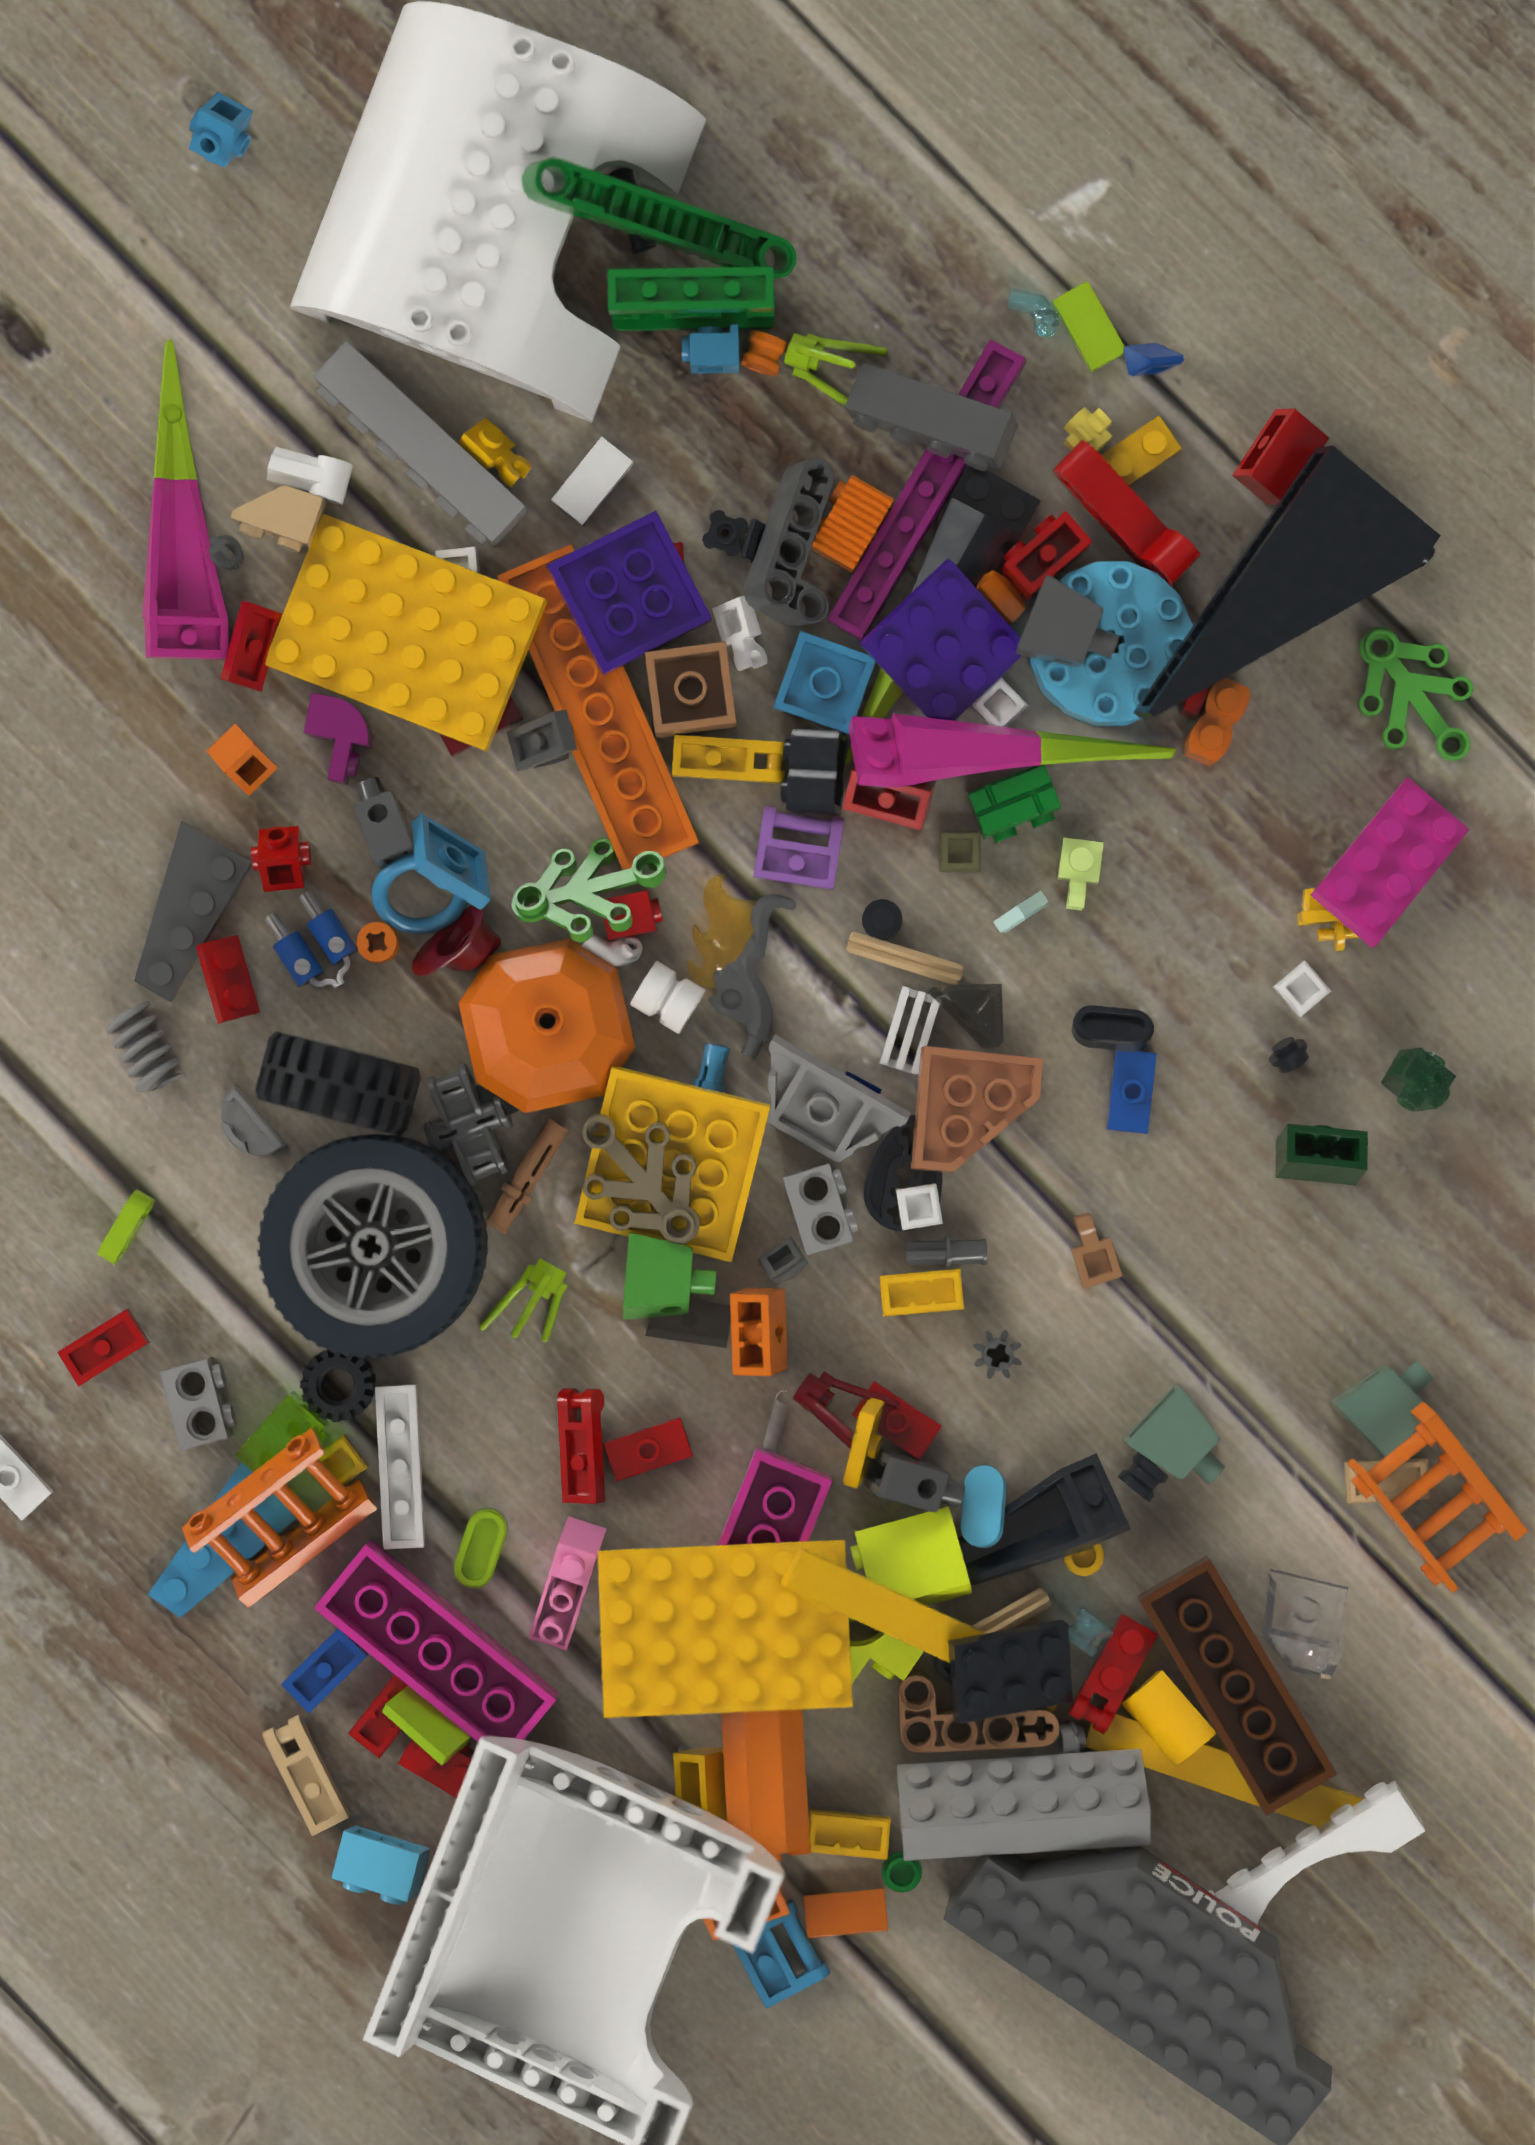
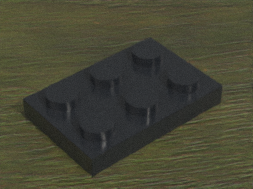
M1062 1619L948 1641L953 1719L959 1724L1073 1702L1069 1626Z

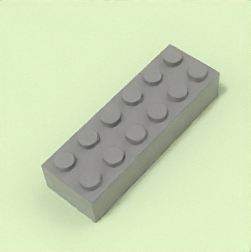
M1141 1749L897 1765L898 1800L904 1861L1150 1845L1151 1811Z

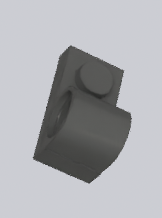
M567 709L554 711L506 732L517 771L561 762L569 758V752L577 749Z

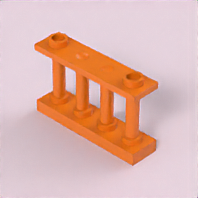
M1422 1401L1410 1411L1419 1422L1414 1428L1416 1432L1369 1471H1366L1353 1458L1347 1464L1356 1475L1351 1479L1354 1486L1366 1499L1371 1495L1374 1497L1425 1562L1420 1567L1425 1576L1435 1587L1442 1583L1451 1593H1454L1458 1587L1446 1572L1495 1532L1500 1535L1505 1531L1514 1541H1517L1528 1530L1439 1415ZM1436 1444L1442 1452L1437 1457L1439 1462L1390 1501L1378 1484L1424 1446L1428 1445L1431 1447ZM1458 1473L1465 1481L1460 1486L1462 1491L1413 1530L1401 1514L1449 1474L1455 1476ZM1481 1502L1488 1511L1483 1515L1485 1520L1435 1559L1424 1543L1471 1504L1477 1506Z
M313 1428L290 1440L282 1451L205 1510L195 1513L188 1523L182 1527L188 1547L194 1554L206 1544H209L236 1572L230 1578L238 1599L247 1608L377 1510L369 1489L359 1478L351 1485L345 1487L319 1459L325 1454V1451ZM304 1469L333 1497L317 1511H312L286 1484ZM271 1494H274L301 1522L284 1536H280L254 1509ZM239 1519L268 1547L251 1561H248L221 1534Z

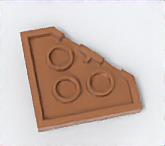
M930 1046L921 1047L911 1169L951 1173L963 1165L967 1159L1009 1126L1013 1120L1040 1099L1043 1058Z

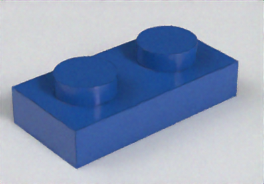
M337 1628L281 1685L310 1713L369 1654Z

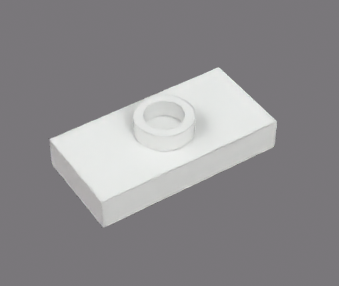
M0 1434V1498L22 1521L54 1491Z

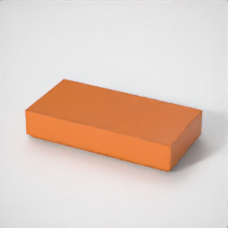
M885 1889L804 1896L808 1939L888 1931Z

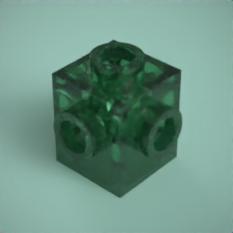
M1422 1047L1399 1050L1380 1083L1397 1096V1102L1402 1107L1412 1112L1437 1109L1443 1105L1450 1095L1449 1088L1456 1075L1445 1067L1446 1063L1441 1057L1434 1053L1426 1052Z

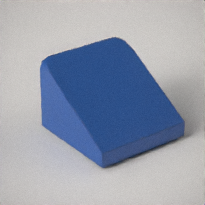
M1158 343L1128 345L1124 347L1128 374L1132 376L1162 374L1182 364L1184 361L1182 354Z

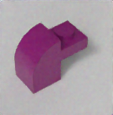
M311 693L303 733L308 737L335 742L327 779L332 783L348 786L349 778H356L359 769L360 754L355 753L356 746L372 749L373 739L370 726L365 717L347 701L336 697Z

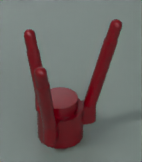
M825 1371L819 1378L809 1373L793 1397L794 1401L812 1413L850 1449L853 1441L850 1437L853 1435V1431L827 1409L835 1397V1393L830 1391L831 1387L865 1399L875 1398L884 1401V1405L898 1408L900 1405L897 1400L838 1380Z

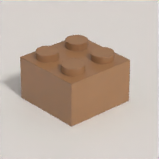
M726 642L645 652L654 728L657 738L737 728Z

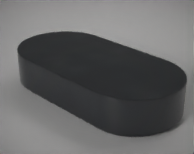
M1090 1005L1077 1011L1071 1029L1073 1037L1082 1046L1137 1052L1145 1049L1150 1044L1154 1033V1024L1151 1018L1140 1010Z

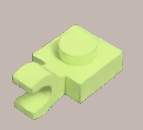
M1063 837L1057 879L1069 881L1066 909L1082 911L1085 905L1086 883H1099L1104 842Z

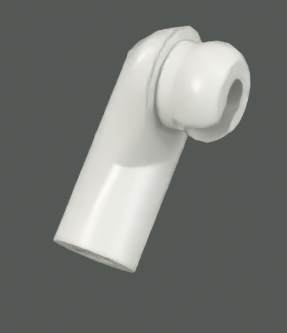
M593 932L589 940L581 944V947L614 967L638 960L643 950L641 941L634 936L608 942L595 932Z

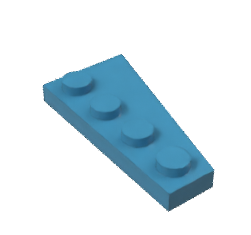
M242 1461L213 1503L256 1471V1469L247 1462ZM271 1494L254 1507L278 1534L297 1519L274 1494ZM241 1519L221 1533L247 1560L265 1546L262 1540ZM185 1541L147 1595L181 1618L235 1571L209 1544H206L194 1554L189 1549L187 1541Z

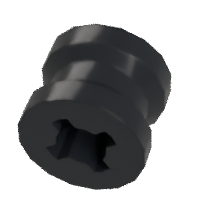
M1136 1452L1132 1457L1133 1464L1130 1468L1122 1470L1117 1477L1150 1502L1154 1497L1156 1486L1165 1483L1169 1476L1145 1456Z

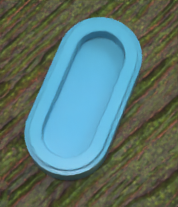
M981 1465L973 1468L967 1474L964 1481L965 1492L962 1502L961 1533L964 1539L971 1545L978 1548H988L995 1545L1003 1534L1007 1485L1004 1476L998 1470L991 1466Z

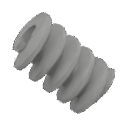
M149 1001L135 1005L120 1013L106 1027L108 1034H120L113 1042L115 1049L128 1048L120 1057L122 1063H135L127 1072L129 1077H143L135 1086L137 1092L158 1090L185 1075V1073L172 1074L171 1072L179 1063L178 1058H164V1055L172 1048L171 1044L158 1045L156 1042L165 1033L164 1030H150L149 1028L155 1022L157 1016H143L142 1014L150 1005Z

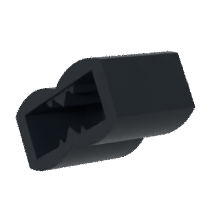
M792 729L791 738H786L783 751L784 761L789 763L788 779L782 780L780 792L781 801L786 803L788 811L804 814L841 815L844 792L843 775L847 750V737L845 733L840 730Z

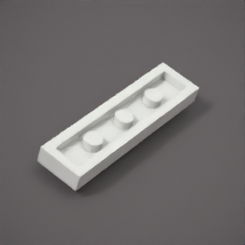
M417 1384L376 1386L375 1399L383 1550L424 1548L425 1527Z

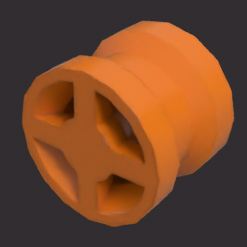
M750 331L748 336L750 345L748 351L742 354L740 364L761 374L778 376L780 370L778 360L780 355L786 352L788 343L764 332Z
M372 922L366 924L357 935L356 945L363 958L374 963H385L391 961L397 955L400 949V939L398 933L389 925L382 922Z

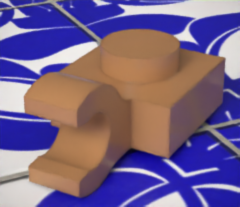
M1089 1212L1073 1217L1082 1245L1071 1248V1252L1082 1287L1085 1289L1123 1277L1111 1238L1098 1239L1094 1222Z

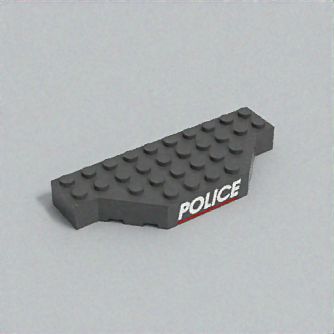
M1143 1847L1124 1848V1852L1102 1855L1100 1851L1068 1855L1067 1859L1044 1862V1859L1027 1861L1017 1853L980 1856L950 1895L943 1920L1276 2145H1288L1331 2091L1332 2066L1298 2044L1277 1938Z

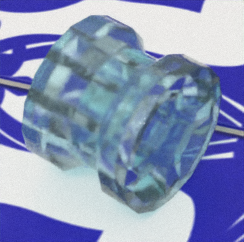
M1081 1607L1077 1612L1075 1623L1069 1625V1640L1093 1658L1099 1652L1098 1645L1101 1641L1109 1639L1114 1633L1110 1627L1084 1607Z

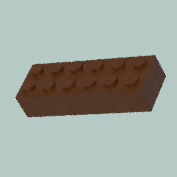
M1207 1556L1137 1596V1599L1266 1816L1337 1775L1222 1578Z

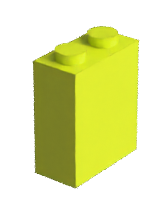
M949 1506L940 1508L937 1512L929 1511L854 1532L858 1545L850 1546L855 1568L856 1570L864 1568L867 1578L927 1606L972 1594L970 1580Z

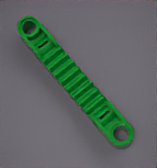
M549 158L531 163L522 175L524 193L536 203L573 216L594 220L599 224L610 225L611 228L624 230L628 234L639 235L642 239L653 240L656 244L667 245L671 249L685 251V254L699 256V259L709 260L720 267H768L765 261V254L768 249L775 256V264L773 266L774 279L788 276L796 265L797 256L795 248L788 240L563 159ZM544 170L549 171L554 178V187L551 191L546 190L542 184L541 178Z

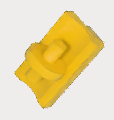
M1315 888L1303 890L1302 912L1297 913L1298 926L1331 923V928L1317 929L1318 941L1332 940L1335 952L1344 951L1345 939L1359 938L1310 896Z

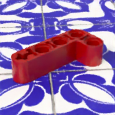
M1081 440L1053 469V473L1130 558L1138 566L1158 573L1170 586L1201 556L1198 549L1184 535L1176 530L1168 529L1109 463L1087 442Z

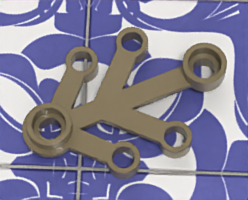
M595 1114L589 1117L582 1130L585 1142L595 1149L604 1148L632 1182L607 1180L600 1173H592L585 1179L583 1184L585 1195L594 1200L600 1199L603 1196L648 1200L659 1213L634 1212L629 1205L618 1204L610 1213L609 1220L611 1225L617 1230H627L630 1227L660 1230L666 1240L677 1244L691 1241L696 1236L700 1226L697 1212L689 1206L691 1177L697 1168L694 1156L689 1153H680L672 1162V1172L676 1176L672 1202L661 1189L665 1145L670 1139L669 1135H671L669 1127L663 1122H654L648 1126L645 1133V1139L648 1143L647 1168L645 1171L616 1137V1125L612 1118L605 1114ZM603 1123L606 1125L608 1133L605 1136H597L593 1132V1125ZM655 1128H659L664 1131L665 1139L661 1142H656L651 1138L650 1132ZM688 1160L692 1165V1169L687 1173L679 1171L677 1168L678 1161ZM591 1180H599L603 1184V1190L599 1193H594L589 1189L588 1183ZM625 1211L629 1214L630 1220L627 1223L621 1224L616 1221L615 1213ZM676 1216H682L686 1219L687 1226L683 1229H677L673 1226L672 1219Z

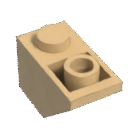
M282 485L232 510L230 518L235 524L240 525L238 532L261 539L264 533L278 538V546L294 552H300L301 547L309 549L321 516L325 514L328 504L322 497Z

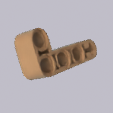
M913 1669L904 1681L902 1679L898 1681L900 1736L904 1746L912 1752L932 1753L1044 1747L1052 1744L1059 1735L1060 1726L1053 1710L1043 1707L967 1722L970 1725L968 1734L963 1738H953L947 1732L949 1725L955 1721L953 1719V1708L936 1709L935 1690L930 1676L922 1670ZM913 1681H920L927 1686L926 1695L919 1700H912L905 1694V1688ZM1043 1716L1046 1723L1050 1724L1044 1726L1043 1733L1037 1734L1032 1726L1022 1727L1024 1735L1018 1736L1019 1727L1016 1717H1021L1023 1725L1036 1724L1037 1717ZM996 1718H1005L1011 1723L1008 1733L1003 1736H994L988 1731L990 1723ZM915 1722L925 1723L930 1728L927 1737L919 1741L909 1738L907 1729L911 1724Z

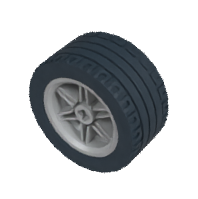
M385 1134L357 1135L335 1140L318 1147L297 1161L290 1170H287L282 1180L275 1186L274 1193L270 1194L267 1207L263 1211L264 1217L263 1221H260L259 1227L261 1229L257 1242H260V1250H257L258 1256H260L259 1269L263 1271L264 1275L262 1281L267 1286L269 1298H273L276 1303L274 1307L282 1313L283 1319L286 1322L289 1321L293 1325L292 1329L296 1332L299 1331L308 1341L312 1340L315 1342L316 1346L329 1349L333 1353H341L343 1356H355L363 1359L366 1357L372 1359L390 1357L426 1344L449 1328L462 1315L471 1303L474 1295H476L479 1284L482 1281L488 1254V1234L486 1230L487 1224L483 1215L484 1211L478 1201L477 1193H474V1190L463 1176L464 1174L454 1166L453 1162L431 1149V1147L413 1139ZM364 1197L370 1200L372 1207L369 1212L361 1213L357 1210L356 1202L359 1198ZM404 1208L410 1212L411 1219L407 1224H400L396 1220V1212L399 1209ZM332 1226L339 1227L342 1231V1238L338 1242H332L326 1236L327 1230ZM371 1235L377 1236L376 1243L382 1246L381 1252L373 1253V1257L368 1256V1248L362 1246L363 1240L371 1239ZM411 1248H416L420 1251L421 1259L417 1264H411L406 1259V1253ZM342 1266H348L352 1270L353 1275L348 1282H341L337 1278V1271ZM381 1277H387L392 1282L391 1290L387 1293H382L377 1289V1281Z

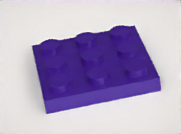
M657 511L547 564V569L603 676L644 656L645 652L654 651L712 621V617Z
M946 559L859 643L925 717L955 721L1022 657V655L1015 653L1021 638L950 559Z

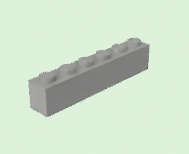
M345 341L313 375L316 382L320 385L316 392L331 407L334 408L339 403L350 413L346 420L360 434L364 436L367 431L372 433L380 441L375 447L388 460L394 463L399 458L409 468L405 475L422 491L429 486L439 495L435 500L436 504L451 518L458 513L469 524L465 527V530L479 544L483 545L488 541L496 548L528 513L526 506L348 341Z

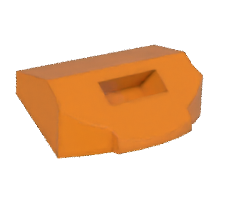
M992 570L984 574L978 582L976 589L1009 625L1013 624L1024 610L1027 609L1020 596L1021 594L1004 575H1000Z

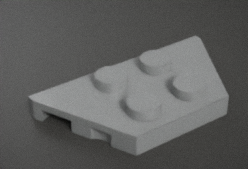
M776 1034L770 1042L771 1071L768 1075V1091L770 1092L769 1104H771L768 1123L819 1153L839 1163L853 1155L856 1149L863 1146L867 1147L879 1140L882 1134L896 1126L901 1127L908 1121L911 1112Z

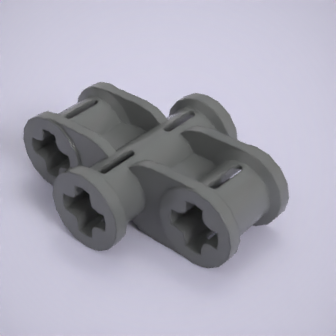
M465 1063L459 1065L458 1071L436 1079L434 1076L427 1078L429 1092L442 1118V1121L434 1124L431 1121L424 1123V1131L431 1149L443 1155L445 1149L454 1147L463 1174L471 1187L477 1185L479 1179L499 1171L502 1174L510 1172L506 1155L494 1131L501 1127L505 1129L513 1127L511 1115L505 1101L494 1095L492 1101L483 1104L472 1073ZM456 1085H460V1086H458V1087H455V1088H453V1089H450V1090L446 1091V1089H449V1088L454 1087V1086H456ZM453 1130H457V1131H454V1133H453L452 1135H451V1133L446 1134V1133L451 1132V1131H453Z

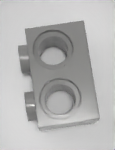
M827 1163L783 1177L807 1256L854 1242L851 1233L859 1230L852 1208L843 1209L839 1194L847 1191L840 1169L832 1171L830 1164ZM820 1177L826 1181L828 1191L822 1199L811 1200L805 1195L804 1185L809 1178ZM824 1216L836 1218L840 1225L838 1234L831 1239H824L816 1232V1224Z
M213 1357L160 1371L180 1451L227 1439L234 1435L232 1427L237 1426L235 1411L231 1403H225L222 1388L227 1386L225 1373L221 1364L215 1365ZM190 1372H197L203 1376L205 1388L202 1393L196 1394L188 1389L186 1378ZM201 1411L209 1412L214 1416L216 1425L213 1432H203L197 1426L196 1419Z

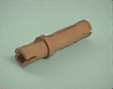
M548 1117L510 1182H504L501 1190H503V1193L488 1218L485 1219L488 1225L505 1235L508 1234L509 1228L523 1205H529L531 1202V1192L548 1167L563 1139L570 1132Z

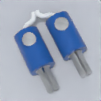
M306 891V896L315 908L314 910L306 896L301 894L299 899L312 917V920L307 923L309 930L333 966L344 961V966L337 973V981L333 979L316 980L317 977L324 973L323 968L299 931L290 934L277 913L270 914L275 923L269 915L265 918L266 923L278 940L273 945V949L299 988L309 982L316 987L332 985L334 988H337L344 983L343 975L350 967L349 957L356 953L358 948L333 909L324 912L313 893Z

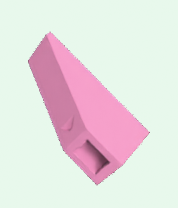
M568 1516L558 1542L529 1639L567 1651L597 1561L598 1551H600L606 1533V1528Z

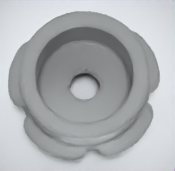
M1070 1719L1066 1720L1065 1724H1059L1060 1731L1055 1740L1058 1754L1080 1753L1081 1750L1086 1749V1737L1082 1726H1076L1075 1722Z

